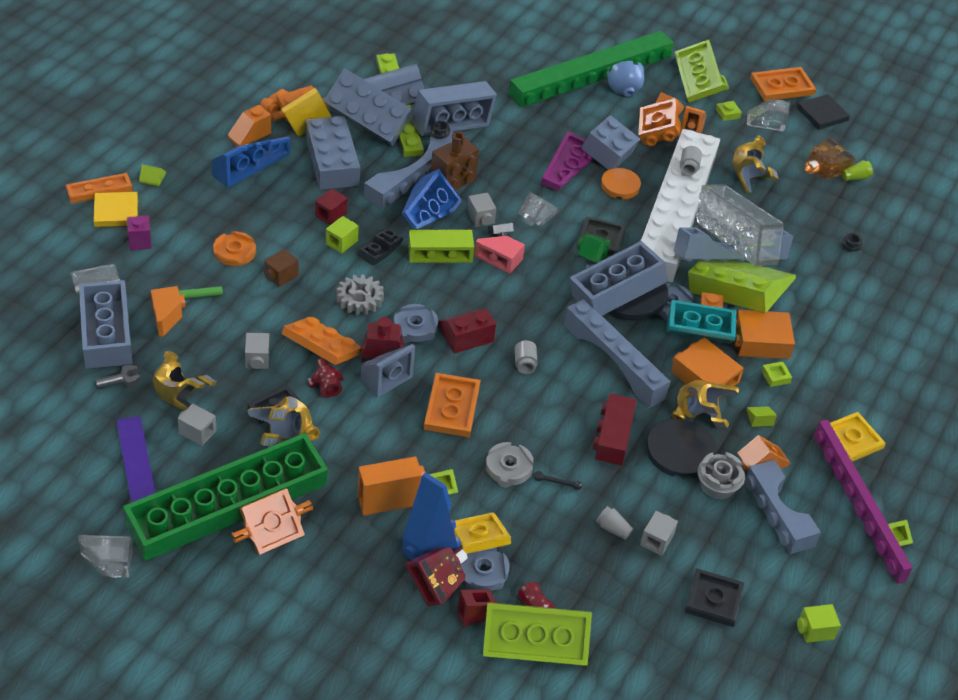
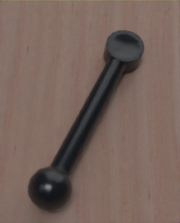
M541 471L534 473V480L536 481L546 480L574 487L575 490H581L583 486L580 481L571 482L546 476Z

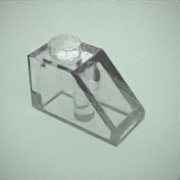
M770 99L747 112L746 125L784 131L789 115V102Z
M530 192L518 214L524 217L522 221L531 226L534 224L542 226L557 214L560 208Z
M79 535L78 541L81 555L102 576L112 578L129 577L133 555L131 537Z

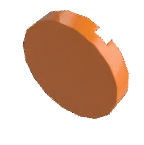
M624 168L610 169L603 174L601 179V188L607 195L613 198L617 196L622 197L621 199L633 198L639 193L641 181L637 174Z
M231 232L232 234L229 235L225 233L215 240L213 244L214 256L224 265L242 266L249 263L256 255L254 239L246 233Z

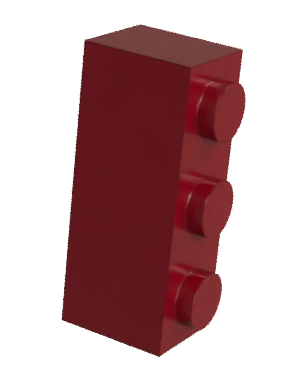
M610 394L608 402H603L600 415H603L604 419L599 418L596 431L601 434L600 436L595 435L592 448L597 450L595 460L623 465L637 399Z

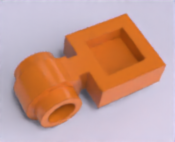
M282 88L269 96V98L262 99L260 106L270 114L278 112L281 108L276 101L277 96L288 93V91Z

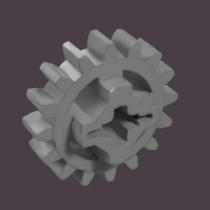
M364 274L361 275V278H357L356 275H353V279L346 277L345 283L340 282L339 288H337V303H341L342 309L348 308V313L356 311V315H359L360 312L368 315V310L376 312V307H381L384 301L383 286H379V281L373 282L372 276L366 279Z

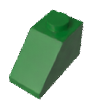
M588 233L584 234V237H580L577 249H580L578 255L599 263L606 259L611 240Z

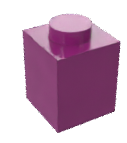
M149 216L127 217L130 251L152 249Z

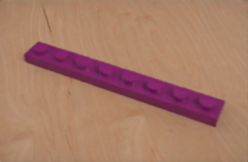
M828 420L819 421L814 433L816 443L820 445L826 461L833 468L835 477L843 486L846 497L852 502L856 515L861 518L865 525V530L875 543L878 554L884 559L888 572L893 575L897 584L906 582L913 569L912 565Z

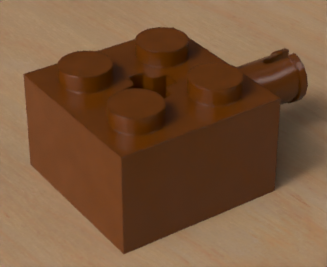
M456 131L452 133L451 143L432 151L431 172L440 169L456 191L476 180L479 149L465 138L464 133Z

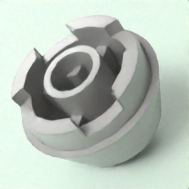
M725 452V455L708 454L698 467V476L704 493L714 499H726L732 496L742 487L745 481V473L741 467L742 462L728 452Z

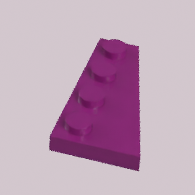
M567 131L541 180V184L560 191L594 159L582 149L586 139Z

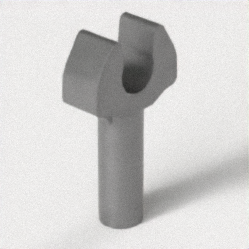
M125 365L122 366L120 374L95 379L97 388L123 383L127 388H133L141 380L140 375H137V366Z

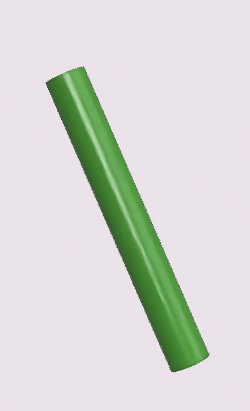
M222 286L180 290L179 295L183 294L184 299L223 295Z

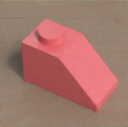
M508 236L477 239L474 257L510 274L523 260L525 244Z

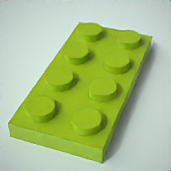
M710 40L675 51L689 103L725 90Z
M487 602L483 656L587 666L592 612Z

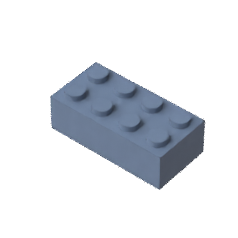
M346 68L343 69L323 101L328 108L341 116H345L352 123L392 147L413 116L411 108Z
M486 81L418 90L411 123L421 136L432 135L431 127L436 121L447 122L451 131L487 127L490 123L497 94Z
M345 116L306 119V141L319 189L360 186V164Z
M642 241L569 277L572 296L578 302L583 299L587 301L601 316L668 282L665 261Z
M125 280L79 284L85 368L133 364Z

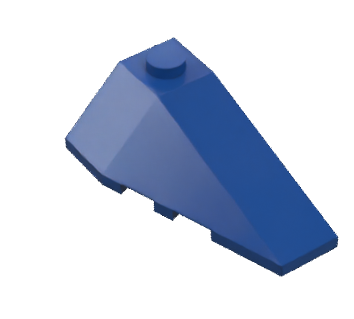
M287 136L242 145L212 159V176L229 188L289 155L290 138Z
M437 169L421 177L416 183L402 215L411 227L416 230L454 212L462 200L440 169Z
M426 472L422 475L402 540V552L410 560L435 548L450 547L452 551L461 548L460 538L455 537L454 529L457 527L456 522L451 520L449 510L452 507L447 487Z

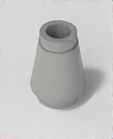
M607 506L596 520L600 524V528L624 540L633 531V528L615 508L611 509Z

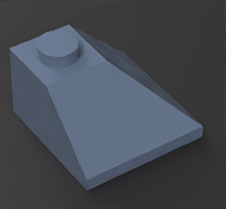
M411 344L365 362L361 366V382L378 398L411 379L414 371L415 346Z

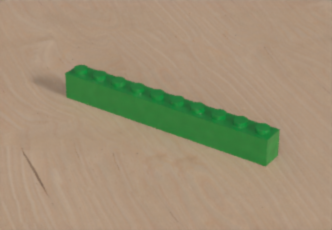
M658 31L511 79L508 95L520 107H524L607 79V71L613 70L612 66L617 63L633 61L635 65L641 63L642 66H646L670 58L674 42L662 31Z

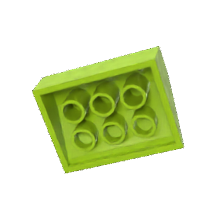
M711 259V261L700 260L688 272L690 293L700 296L702 292L723 295V302L766 313L796 279L794 274L734 259H728V261Z

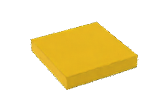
M316 88L282 108L298 138L306 133V119L332 117Z
M138 192L95 193L94 227L127 226V217L138 216Z
M859 412L830 423L851 461L860 459L885 447L886 443Z
M494 512L455 520L457 527L454 529L455 537L460 538L461 549L466 554L511 544V536Z

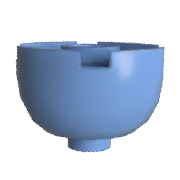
M633 61L620 62L612 66L613 70L607 71L608 84L619 95L632 96L644 84V69L641 63L635 65Z

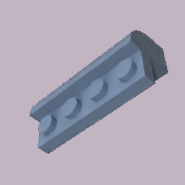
M417 64L364 79L406 106L415 104L418 90L424 89Z

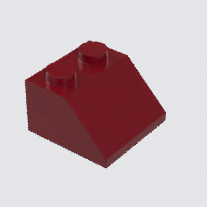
M475 309L438 320V328L455 354L494 342L496 322L487 309Z

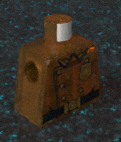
M829 137L812 148L805 167L809 174L816 172L822 178L830 179L842 175V170L853 165L855 157Z

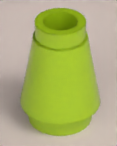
M864 160L842 170L844 181L868 179L873 175L871 163Z

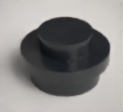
M434 122L431 127V134L434 137L443 139L450 135L451 129L447 122Z
M849 233L842 239V246L848 251H859L862 248V238L858 234Z

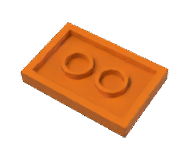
M802 67L751 73L750 79L764 101L815 95L816 92L815 86Z
M307 317L285 325L282 331L284 336L334 365L359 356L362 347L356 344L353 339L337 333V330L326 327L314 317Z
M436 373L424 430L470 438L481 380Z

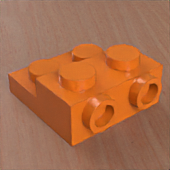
M676 98L640 108L638 135L644 145L654 146L659 141H673L675 137L680 136L681 121L678 117L679 103Z

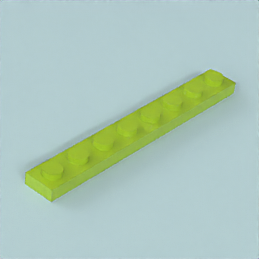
M395 54L376 55L380 74L399 69ZM411 117L399 136L404 157L423 156L424 148L419 132L411 123Z

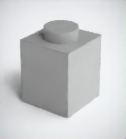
M488 192L469 196L467 212L475 227L495 224L497 208Z
M246 333V368L269 369V333Z
M192 403L178 417L179 434L203 446L217 431L216 416Z
M655 511L643 532L640 545L662 556L675 534L678 521L668 515Z

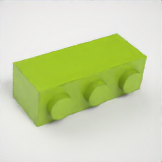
M409 230L408 249L410 263L473 262L474 241L472 230Z

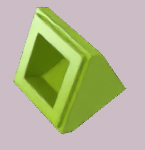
M142 164L139 182L160 186L166 171L162 168Z

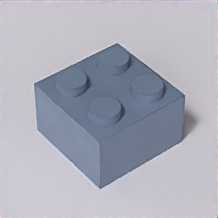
M610 115L589 133L582 149L610 170L617 168L633 153L640 138Z

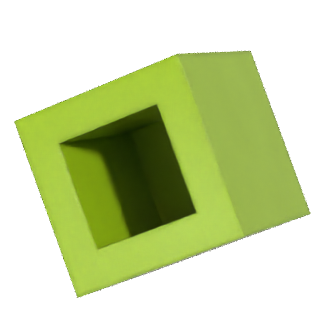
M342 216L326 228V245L342 254L358 241L359 226Z
M833 604L804 607L800 618L797 620L798 630L803 634L806 643L835 640L841 627Z

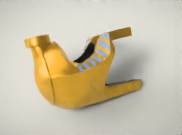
M165 351V359L162 365L156 369L153 376V388L156 394L162 400L180 410H187L191 405L186 400V397L191 392L203 388L205 383L209 386H215L217 383L216 380L208 375L186 379L181 372V363L177 362L178 355L170 351Z

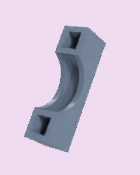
M771 460L749 467L745 478L746 487L753 493L758 507L764 511L769 525L777 532L781 544L786 547L789 554L815 547L821 532L811 516L789 509L778 496L786 477L776 461Z

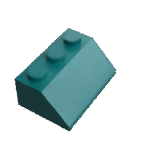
M671 300L666 333L676 336L693 337L695 339L705 337L707 340L718 343L731 344L736 338V310Z

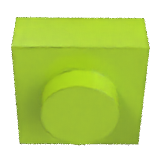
M734 101L718 103L715 109L723 121L739 119L742 113Z
M783 361L763 365L761 371L770 387L791 383L792 376Z

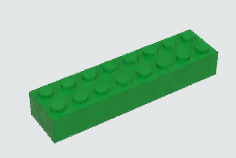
M303 433L123 506L124 522L144 561H147L244 520L239 509L240 507L277 491L288 489L292 500L326 486L328 469L307 434Z

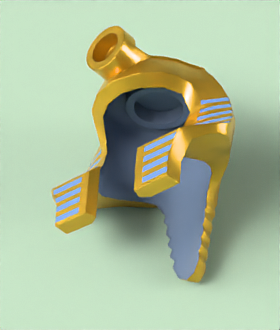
M760 135L755 138V141L740 145L733 156L732 164L745 194L752 193L750 179L772 178L775 181L779 179L777 171L768 166L765 168L762 162L764 156L762 147L766 143Z
M694 380L679 390L677 397L678 407L672 412L671 417L673 419H685L686 416L694 418L705 413L711 416L710 418L717 428H728L729 423L727 420L721 418L719 397L723 395H737L739 388L703 380Z
M285 397L275 406L250 408L247 410L249 416L261 421H267L270 424V433H264L260 444L263 446L271 447L303 433L307 434L310 441H315L320 436V430L312 424L309 409L294 397Z

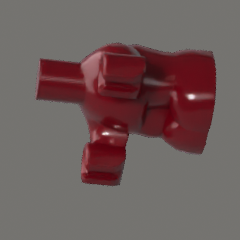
M324 358L318 359L317 365L319 368L313 374V377L307 380L309 387H317L319 384L321 395L324 398L339 395L343 390L340 381L344 380L341 372L327 365Z
M537 582L525 584L517 594V598L525 606L556 609L555 605L550 600H547L541 592Z

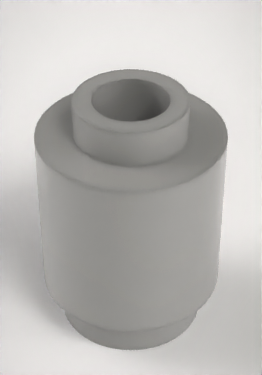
M687 146L682 151L680 168L686 175H694L700 169L702 151L698 147Z
M521 341L514 348L515 366L520 373L530 374L535 371L538 365L537 347L531 341Z

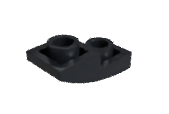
M387 228L375 234L373 242L359 248L358 256L375 265L390 255L401 244L403 238Z

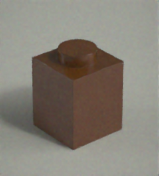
M285 249L264 261V275L266 279L278 287L299 276V260Z

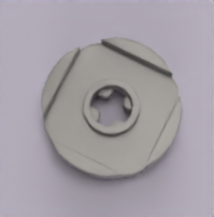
M503 442L490 449L486 458V471L501 487L507 488L511 485L521 484L532 475L533 456L524 446L519 445V447L511 446L510 442ZM505 461H508L509 463L514 462L515 464L513 466H507L505 465Z

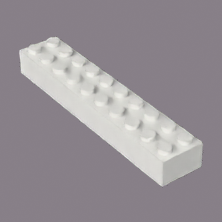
M683 129L641 239L643 243L665 261L669 282L674 281L681 260V256L674 252L679 227H692L720 143L719 138ZM687 146H696L702 151L700 169L694 175H686L680 168L682 151Z

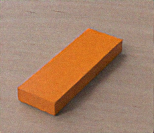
M127 173L65 185L71 204L95 199V193L133 191Z

